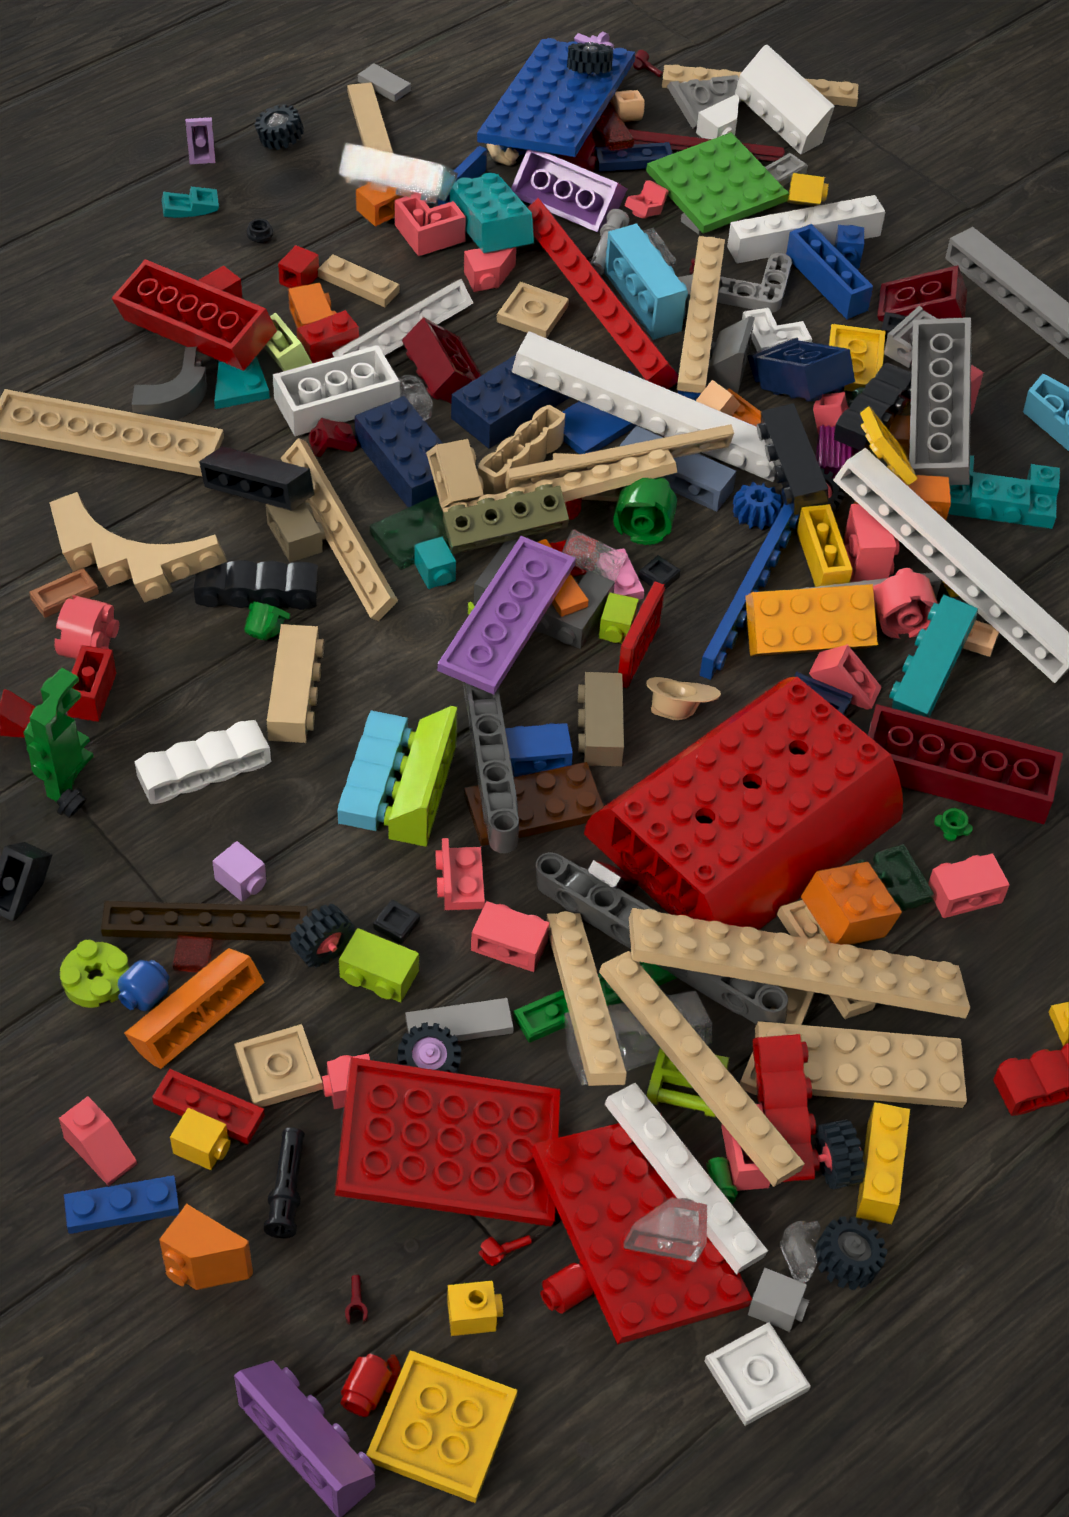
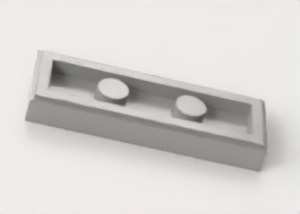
M507 998L405 1012L408 1033L410 1028L415 1025L419 1028L421 1023L428 1022V1026L438 1023L441 1029L447 1027L450 1029V1034L452 1036L455 1035L458 1041L513 1033V1022Z

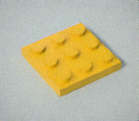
M410 1350L366 1455L374 1465L476 1503L515 1403L518 1390Z

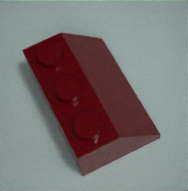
M425 317L402 339L407 349L406 355L415 363L418 368L416 370L417 374L428 386L426 388L427 392L436 400L442 399L451 404L454 392L482 376L460 337Z

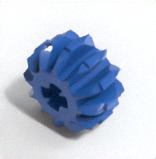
M752 482L750 486L742 485L741 489L734 495V517L738 518L739 524L747 523L749 529L753 526H757L760 530L765 525L772 527L782 509L781 495L776 493L775 487L767 488L765 482L762 485H757L755 482Z

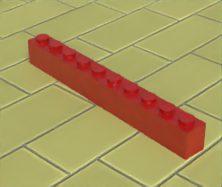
M537 198L527 207L532 212L533 235L645 380L666 389L671 388L678 382L679 375L551 212Z

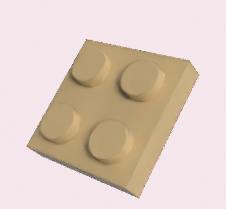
M520 282L497 313V322L526 333L530 331L547 338L568 308L569 298Z
M302 1024L234 1044L252 1104L262 1108L323 1089L322 1080Z

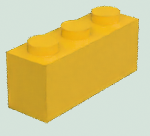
M793 173L788 203L808 206L820 205L821 201L824 202L827 198L829 184L824 183L825 177Z
M830 504L801 507L797 533L815 587L850 583L853 569Z
M874 1103L867 1124L863 1157L865 1177L859 1187L857 1218L892 1225L900 1201L910 1109Z

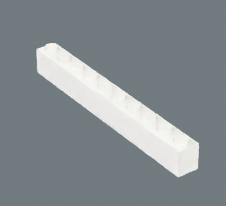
M528 331L516 354L512 373L664 437L732 424L734 435L729 447L702 453L773 482L775 478L773 472L774 463L767 460L765 453L766 443L765 440L760 441L756 426Z
M864 448L845 462L833 479L835 483L966 603L978 608L977 613L1049 679L1056 683L1069 671V632L868 449Z

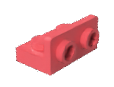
M442 838V850H435L436 870H442L443 877L437 878L438 898L444 897L445 910L483 909L485 898L481 847L449 848V839Z

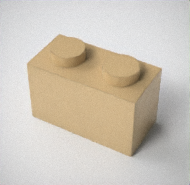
M468 439L438 444L426 452L441 508L449 507L456 502L476 500L484 495L483 480L478 475L475 465V451L470 447Z

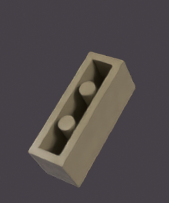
M585 672L584 684H578L577 702L583 703V709H578V728H583L584 734H578V753H584V762H587L588 766L622 767L624 751L622 673Z

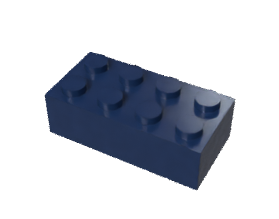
M516 355L452 394L451 419L488 449L515 433L517 428L523 423L532 420L533 415L540 408L546 405L556 407L570 398L567 395L512 373Z
M400 397L355 415L356 442L409 510L414 512L438 502L439 498L426 452L435 445L443 443L406 397Z

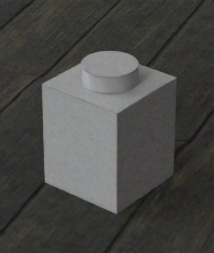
M764 1267L748 1315L766 1323L770 1322L771 1325L790 1332L794 1320L802 1322L809 1300L803 1298L807 1284Z

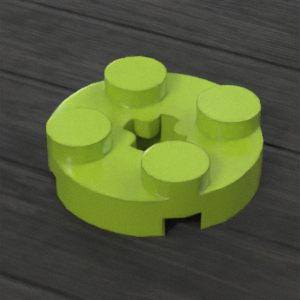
M93 940L80 942L77 948L65 957L60 968V980L66 995L75 1004L88 1008L100 1007L99 1003L108 1000L111 1003L118 1000V995L120 994L117 986L118 979L129 969L128 959L125 953L112 944L94 942ZM98 969L104 974L102 977L96 976L93 980L89 979V972Z

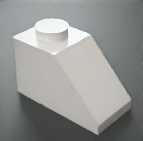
M735 94L698 113L696 133L700 137L714 139L730 132L735 135L739 96Z

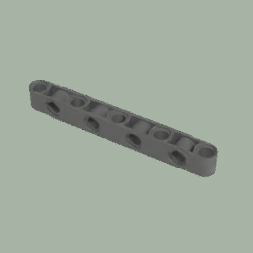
M463 682L484 823L487 827L489 845L498 853H510L518 846L519 818L499 689L493 695Z
M548 852L542 854L536 861V881L540 892L561 904L569 912L580 913L582 920L631 949L629 916L632 908L643 910L652 908L619 888L616 889L590 874L587 869L579 867L557 853ZM657 965L732 1012L742 1015L755 1024L758 1021L784 1024L786 1022L788 996L777 985ZM766 1007H775V1008H777V1009L772 1010V1009H768V1008H766Z

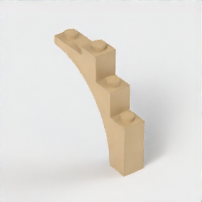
M78 492L49 502L62 553L73 572L97 563L98 570L108 587L133 578L134 585L144 603L173 592L170 584L172 582L227 562L225 553L216 535L183 543L146 544L115 535L95 522L89 515Z

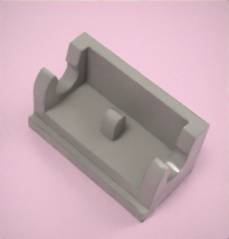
M918 306L888 333L884 354L909 368L912 365L913 320L937 318L923 311V308Z

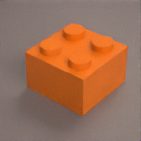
M869 862L816 871L801 895L802 900L830 943L851 945L886 937L902 913Z

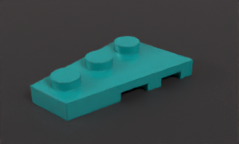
M257 356L244 371L219 361L214 399L215 409L270 399L269 389Z

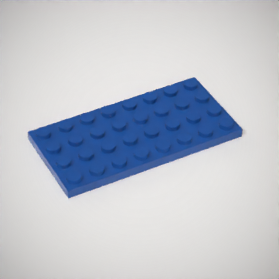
M552 38L542 39L477 132V142L576 157L635 62V52L627 51L624 48L613 49L612 70L610 72H600V74H595L594 72H591V74L587 72L579 73L578 71H572V69L569 70L567 67L568 46L578 42L566 43Z

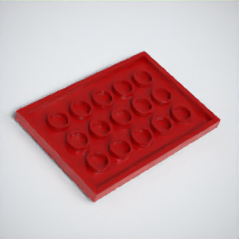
M351 1057L348 1067L335 1196L551 1227L555 1221V1204L533 1158L531 1149L534 1143L558 1138L560 1089Z
M619 1123L534 1143L531 1149L533 1158L617 1345L743 1309L750 1305L752 1297L740 1273L736 1274Z

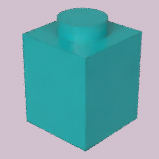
M443 537L415 544V566L428 589L444 586L456 581V560Z

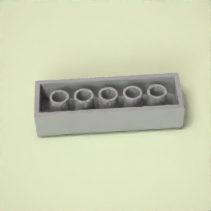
M971 317L913 320L909 462L916 475L949 477V485H970Z

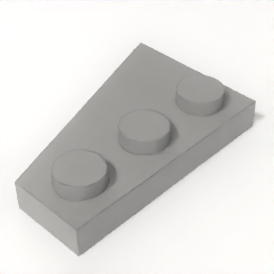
M738 75L722 76L702 81L693 79L683 83L673 81L667 85V88L690 126L694 129L697 127L698 113L735 95L739 77Z

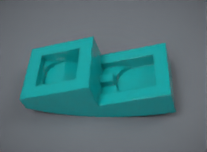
M191 186L189 195L163 192V216L183 218L218 211L217 189Z

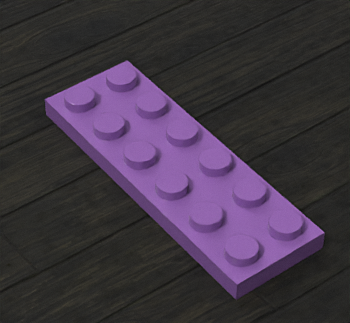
M520 536L439 660L437 671L494 695L574 568L576 558Z

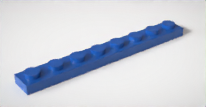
M784 503L702 657L701 677L711 680L716 669L722 670L727 658V653H725L727 648L733 649L738 637V632L736 631L739 627L744 628L747 622L745 596L752 592H760L758 591L760 586L765 588L770 577V567H776L781 555L780 548H786L791 536L790 529H796L798 526L800 514L793 515L790 504L785 505Z

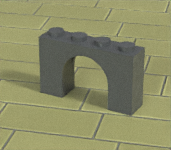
M516 540L507 541L502 545L475 582V605L517 542ZM587 571L578 585L589 600L588 607L561 617L551 603L534 631L581 649L600 621L609 592L614 593L615 581Z

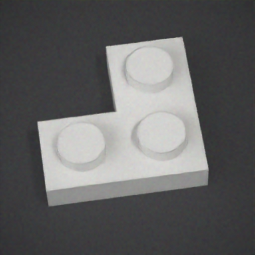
M769 308L743 312L742 320L748 316L755 317L752 341L757 352L798 337L799 341L812 343V338L803 321L777 325Z

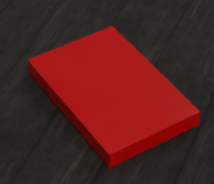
M654 581L621 645L618 673H622L624 688L630 686L660 626L665 593L664 584Z

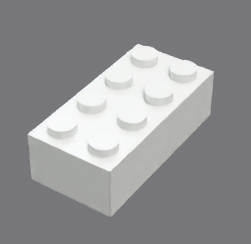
M378 345L273 374L274 399L294 436L311 432L321 418L337 422L350 421L355 419L357 414L400 398V381Z

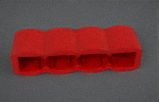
M800 1034L754 1038L753 1056L758 1104L762 1103L764 1115L805 1163L800 1172L783 1182L815 1179V1171H819L820 1162L817 1150H812L811 1135L816 1133V1123L813 1113H809L807 1108V1099L812 1098L811 1080L809 1077H805L804 1063H807L809 1058L807 1043L805 1041L801 1042Z
M1069 1043L1064 1045L1061 1050L1049 1051L1048 1049H1043L1034 1053L1030 1059L1018 1060L1017 1058H1010L999 1065L993 1081L1011 1116L1026 1114L1041 1107L1053 1106L1069 1100Z

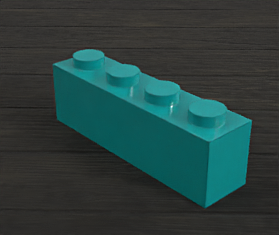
M943 595L939 604L934 603L927 617V620L931 622L927 630H920L915 641V646L918 647L914 656L908 655L902 668V672L905 675L901 682H895L890 692L889 698L893 699V709L930 718L976 622L978 608Z

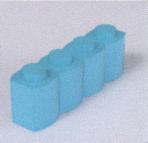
M370 711L338 805V824L376 831L379 823L384 822L387 806H389L386 801L388 796L392 797L394 783L397 781V778H394L396 771L400 772L403 756H405V753H402L404 746L408 747L409 735L413 731L412 728H408L407 717Z

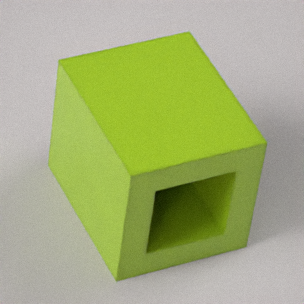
M609 592L601 617L599 639L622 644L637 616L639 599Z

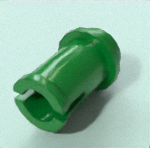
M724 1157L712 1158L708 1161L709 1163H706L709 1176L728 1201L733 1204L736 1201L735 1197L738 1191L737 1187L732 1185L729 1160Z

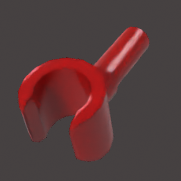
M527 1235L500 1245L493 1237H489L482 1242L480 1246L482 1250L478 1254L487 1264L495 1266L503 1260L506 1254L527 1246L532 1241L530 1236Z

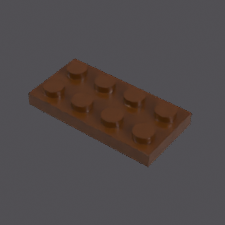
M587 762L513 777L518 804L519 838L586 824L593 814L604 807ZM479 786L464 788V797L481 846L489 845Z

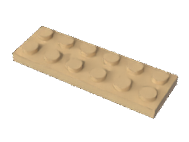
M758 1021L755 1027V1038L800 1034L801 1042L805 1041L808 1047L809 1058L808 1062L804 1063L805 1077H809L811 1080L812 1095L959 1108H963L967 1102L962 1045L959 1038Z

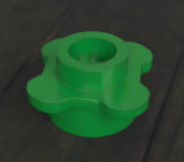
M957 808L946 810L943 815H937L934 820V824L941 828L944 833L943 837L948 841H955L956 837L961 835L968 836L973 830L972 825L968 824L966 813Z

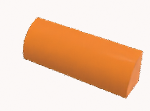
M228 948L124 1032V1034L148 1062L161 1069L265 982L249 955Z

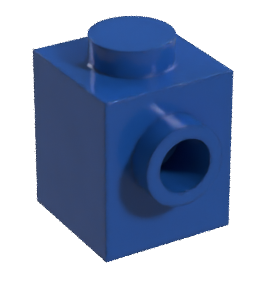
M838 225L834 247L856 269L860 268L864 248V227Z

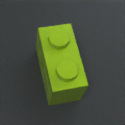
M357 928L339 958L340 978L352 986H362L372 990L381 998L402 1002L419 972V953Z

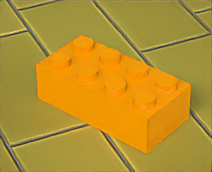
M873 584L752 592L745 596L750 656L819 652L847 644L851 649L870 648L878 645Z

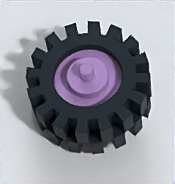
M428 1022L421 1023V1027L417 1028L415 1025L410 1028L408 1034L405 1033L402 1037L401 1044L399 1043L397 1062L399 1065L457 1073L461 1060V1047L457 1044V1037L455 1035L452 1036L450 1029L447 1027L441 1029L438 1023H434L433 1026H428Z

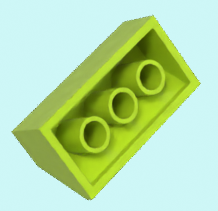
M450 706L420 719L416 732L411 731L408 740V750H410L409 756H403L400 766L402 778L401 781H395L392 791V800L395 801L393 807L387 806L384 816V825L388 826L389 839L427 847L457 746V707Z

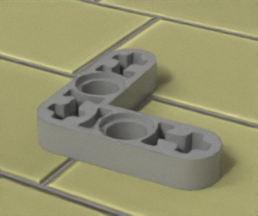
M773 253L770 255L761 284L720 276L717 303L752 310L769 308L771 313L778 311L781 308L792 259L784 253ZM777 265L781 266V270H776ZM769 281H778L781 284H772ZM738 293H748L750 296H741ZM769 294L774 295L772 300L768 299Z

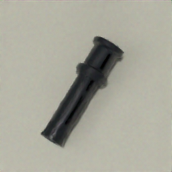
M290 1127L282 1131L275 1189H272L268 1195L270 1212L269 1219L264 1223V1232L275 1238H290L297 1232V1225L294 1223L296 1208L300 1206L301 1197L297 1192L302 1145L305 1137L304 1131L298 1128ZM291 1155L290 1168H289V1174H288V1173H287V1170H288L289 1156Z

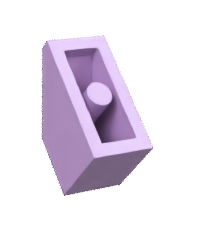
M212 118L185 119L190 164L215 163Z

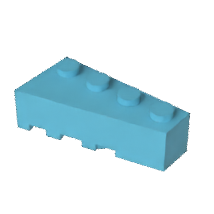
M1042 374L1028 390L1023 413L1069 451V387Z

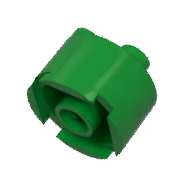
M641 478L631 485L622 487L613 519L616 530L621 535H623V532L631 537L630 541L637 544L652 545L663 541V537L671 532L677 508V497L670 488V483L664 478Z

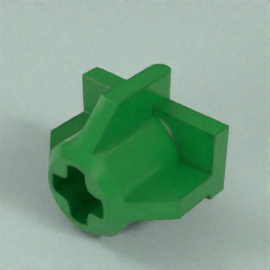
M250 603V612L244 631L251 637L266 641L280 633L281 624L284 623L285 619H289L290 613L269 604Z

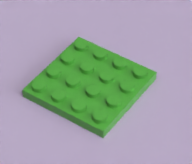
M732 132L647 163L646 172L658 185L669 191L668 196L703 234L788 201L789 192Z

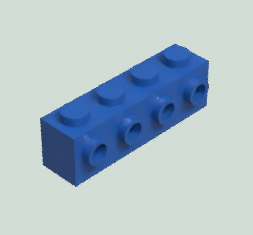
M812 224L791 231L786 254L792 259L793 265L846 319L868 311L873 285Z

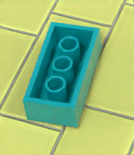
M485 173L482 177L473 179L465 177L458 179L457 182L449 183L450 202L454 201L466 216L465 231L483 253L534 243L532 212L499 174Z

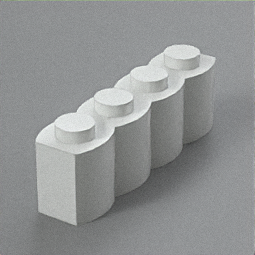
M256 720L237 722L226 731L208 732L196 741L178 742L166 751L146 753L135 761L137 777L149 803L158 804L171 800L180 793L194 792L206 787L210 783L226 781L241 772L260 769L271 762L270 747Z

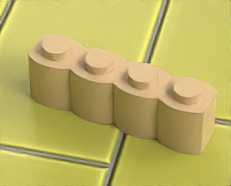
M551 405L540 408L535 412L532 420L523 423L517 428L514 436L503 440L497 447L496 452L485 456L478 465V475L481 476L484 484L483 494L495 495L507 492L505 484L507 469L543 462L546 454L557 450L564 439L565 413Z

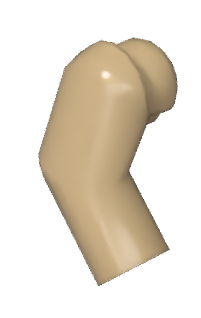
M487 144V149L493 161L507 166L516 163V159L519 157L516 149L512 150L509 147L505 152L501 149L500 145Z

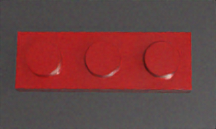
M169 1069L152 1096L154 1105L180 1116H183L187 1108H190L225 1123L228 1136L247 1145L265 1116L263 1108L172 1069Z

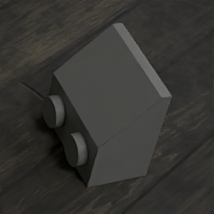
M748 316L719 331L717 341L711 342L709 357L711 360H709L706 387L713 380L724 389L730 388L738 394L748 362L747 356L750 352L755 317Z

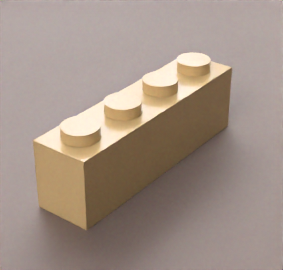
M281 624L267 716L268 741L306 743L308 730L313 731L315 713L310 712L311 706H317L318 687H314V681L320 682L321 663H317V658H323L324 639H319L318 626Z

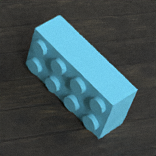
M637 223L608 231L605 274L653 340L681 332L683 319L685 318V301L688 297L686 285L678 279L673 268L666 263L661 252L653 246L648 235L641 230Z

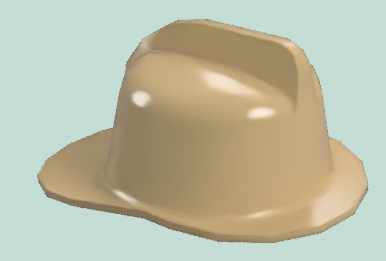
M662 677L649 678L646 681L647 687L653 691L652 713L672 720L686 719L694 714L700 702L714 701L721 696L718 689L705 684L679 682Z

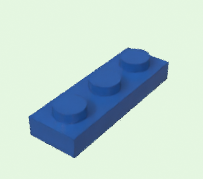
M174 1175L64 1194L69 1234L175 1216L180 1213Z

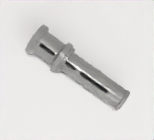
M612 209L608 212L606 216L607 222L600 229L601 239L590 261L600 275L605 271L608 231L626 227L629 224L628 215L620 209Z

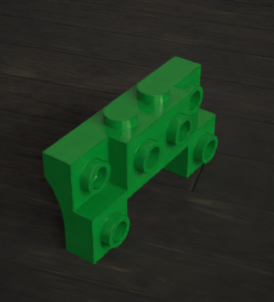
M61 668L53 677L48 678L40 689L43 704L35 707L29 717L30 722L24 731L31 770L36 777L44 781L47 797L56 802L67 789L70 788L73 791L77 775L94 757L92 752L84 748L90 742L89 737L77 731L76 721L65 715L81 698V693L72 688L79 681L78 676L64 668Z

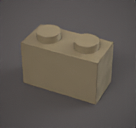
M308 502L302 503L292 511L266 504L267 524L289 563L323 552L322 540L325 539V532L322 524L315 522L312 508Z

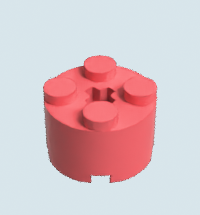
M903 568L897 571L896 575L873 586L875 611L882 632L885 635L900 639L899 634L908 633L909 638L918 636L921 629L927 630L931 622L927 620L932 605L937 603L931 582L925 575L915 573L911 568Z
M76 595L72 596L73 599L68 598L60 611L56 629L61 630V640L55 638L57 654L77 659L82 645L109 649L108 646L111 638H115L119 630V620L114 619V606Z

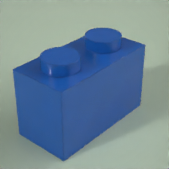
M567 723L505 728L513 777L572 765L573 752Z

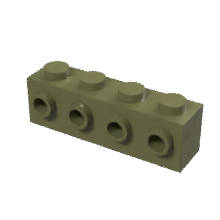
M545 484L535 488L534 492L524 494L523 491H515L507 494L504 499L494 500V498H485L478 501L477 505L465 507L463 504L452 506L448 509V512L443 513V522L451 553L456 554L516 540L520 536L528 537L568 527L569 517L561 486L553 487L552 484Z

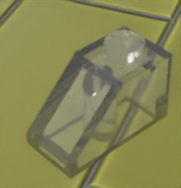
M670 1198L633 1224L624 1241V1248L696 1262L707 1244V1204L697 1203L688 1198Z

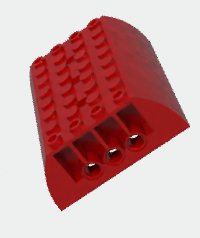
M796 676L786 678L774 685L597 811L587 821L584 835L622 871L639 881L637 885L669 914L676 916L686 915L693 919L710 922L719 921L727 925L753 927L760 930L777 917L780 906L794 903L801 898L816 871L841 867L901 821L903 795L899 775L891 754ZM752 781L757 783L760 788L749 789L744 786V783ZM708 816L713 822L710 824L700 823L696 818Z

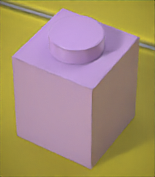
M238 841L213 860L215 880L242 902L250 895L260 892L266 883L265 863Z

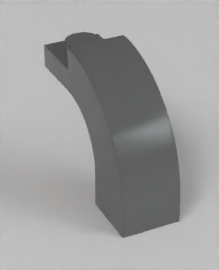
M185 347L182 370L173 380L159 385H134L132 398L133 413L176 421L188 415L199 406L207 392L206 368L203 367V360L197 357V347Z

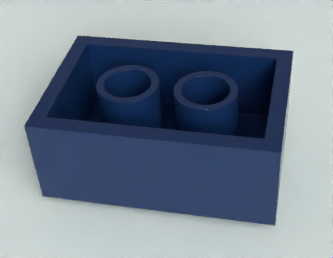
M798 341L756 357L761 389L772 391L775 395L787 394L790 398L801 397L805 398L806 401H816L821 399L825 393L842 391L845 389V385L855 382L850 349Z

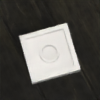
M770 1322L705 1357L704 1362L744 1426L808 1392L811 1386Z

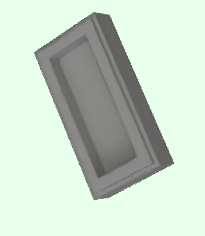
M375 63L358 74L359 83L372 82L374 91L394 102L411 91V83Z

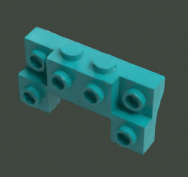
M970 455V485H949L951 505L948 514L1053 529L1056 520L1060 468L1031 464L1027 480L973 472L974 456Z

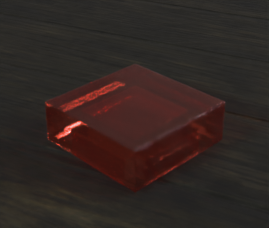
M178 935L173 969L175 971L187 972L201 971L210 963L213 948L212 938Z

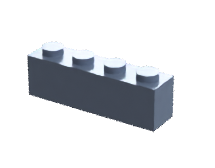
M636 425L620 446L663 437ZM698 453L673 458L676 462L677 473L658 478L666 479L670 483V488L675 493L717 512L733 492L736 470Z

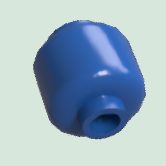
M139 960L119 977L117 986L120 994L118 998L129 1010L136 1008L141 1011H148L168 993L169 975L156 961Z

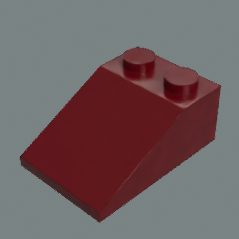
M959 265L882 283L877 315L878 320H884L885 312L908 316L918 306L937 319L965 318L967 288Z

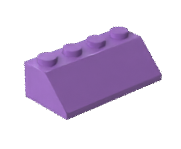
M533 150L526 151L511 187L520 200L532 204L539 198L551 213L597 233L606 224L608 212L612 209H619L627 191V188L615 181L548 153Z
M272 1360L240 1370L234 1375L239 1406L337 1517H342L375 1488L374 1471L376 1468L372 1461L362 1451L357 1454L349 1446L350 1439L343 1428L337 1423L331 1426L323 1417L325 1412L321 1404L312 1395L306 1398L297 1388L300 1386L299 1381L287 1367L281 1370Z

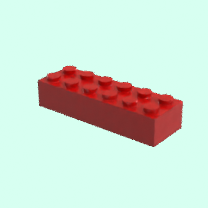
M146 259L111 298L124 320L186 347H197L198 352L242 371L248 367L277 332L266 308Z

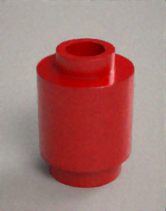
M581 1262L569 1264L542 1282L543 1290L541 1291V1297L543 1302L551 1311L556 1310L561 1314L593 1294V1289Z
M372 1354L356 1359L341 1390L343 1397L340 1403L346 1410L355 1415L367 1417L371 1410L376 1409L391 1377V1372L387 1368V1362Z

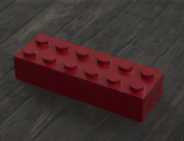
M876 704L868 736L891 754L902 787L1045 824L1053 803L1063 753Z

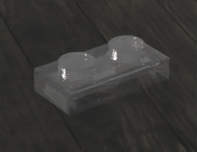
M574 529L571 530L562 550V553L576 558V566L612 581H616L627 555Z

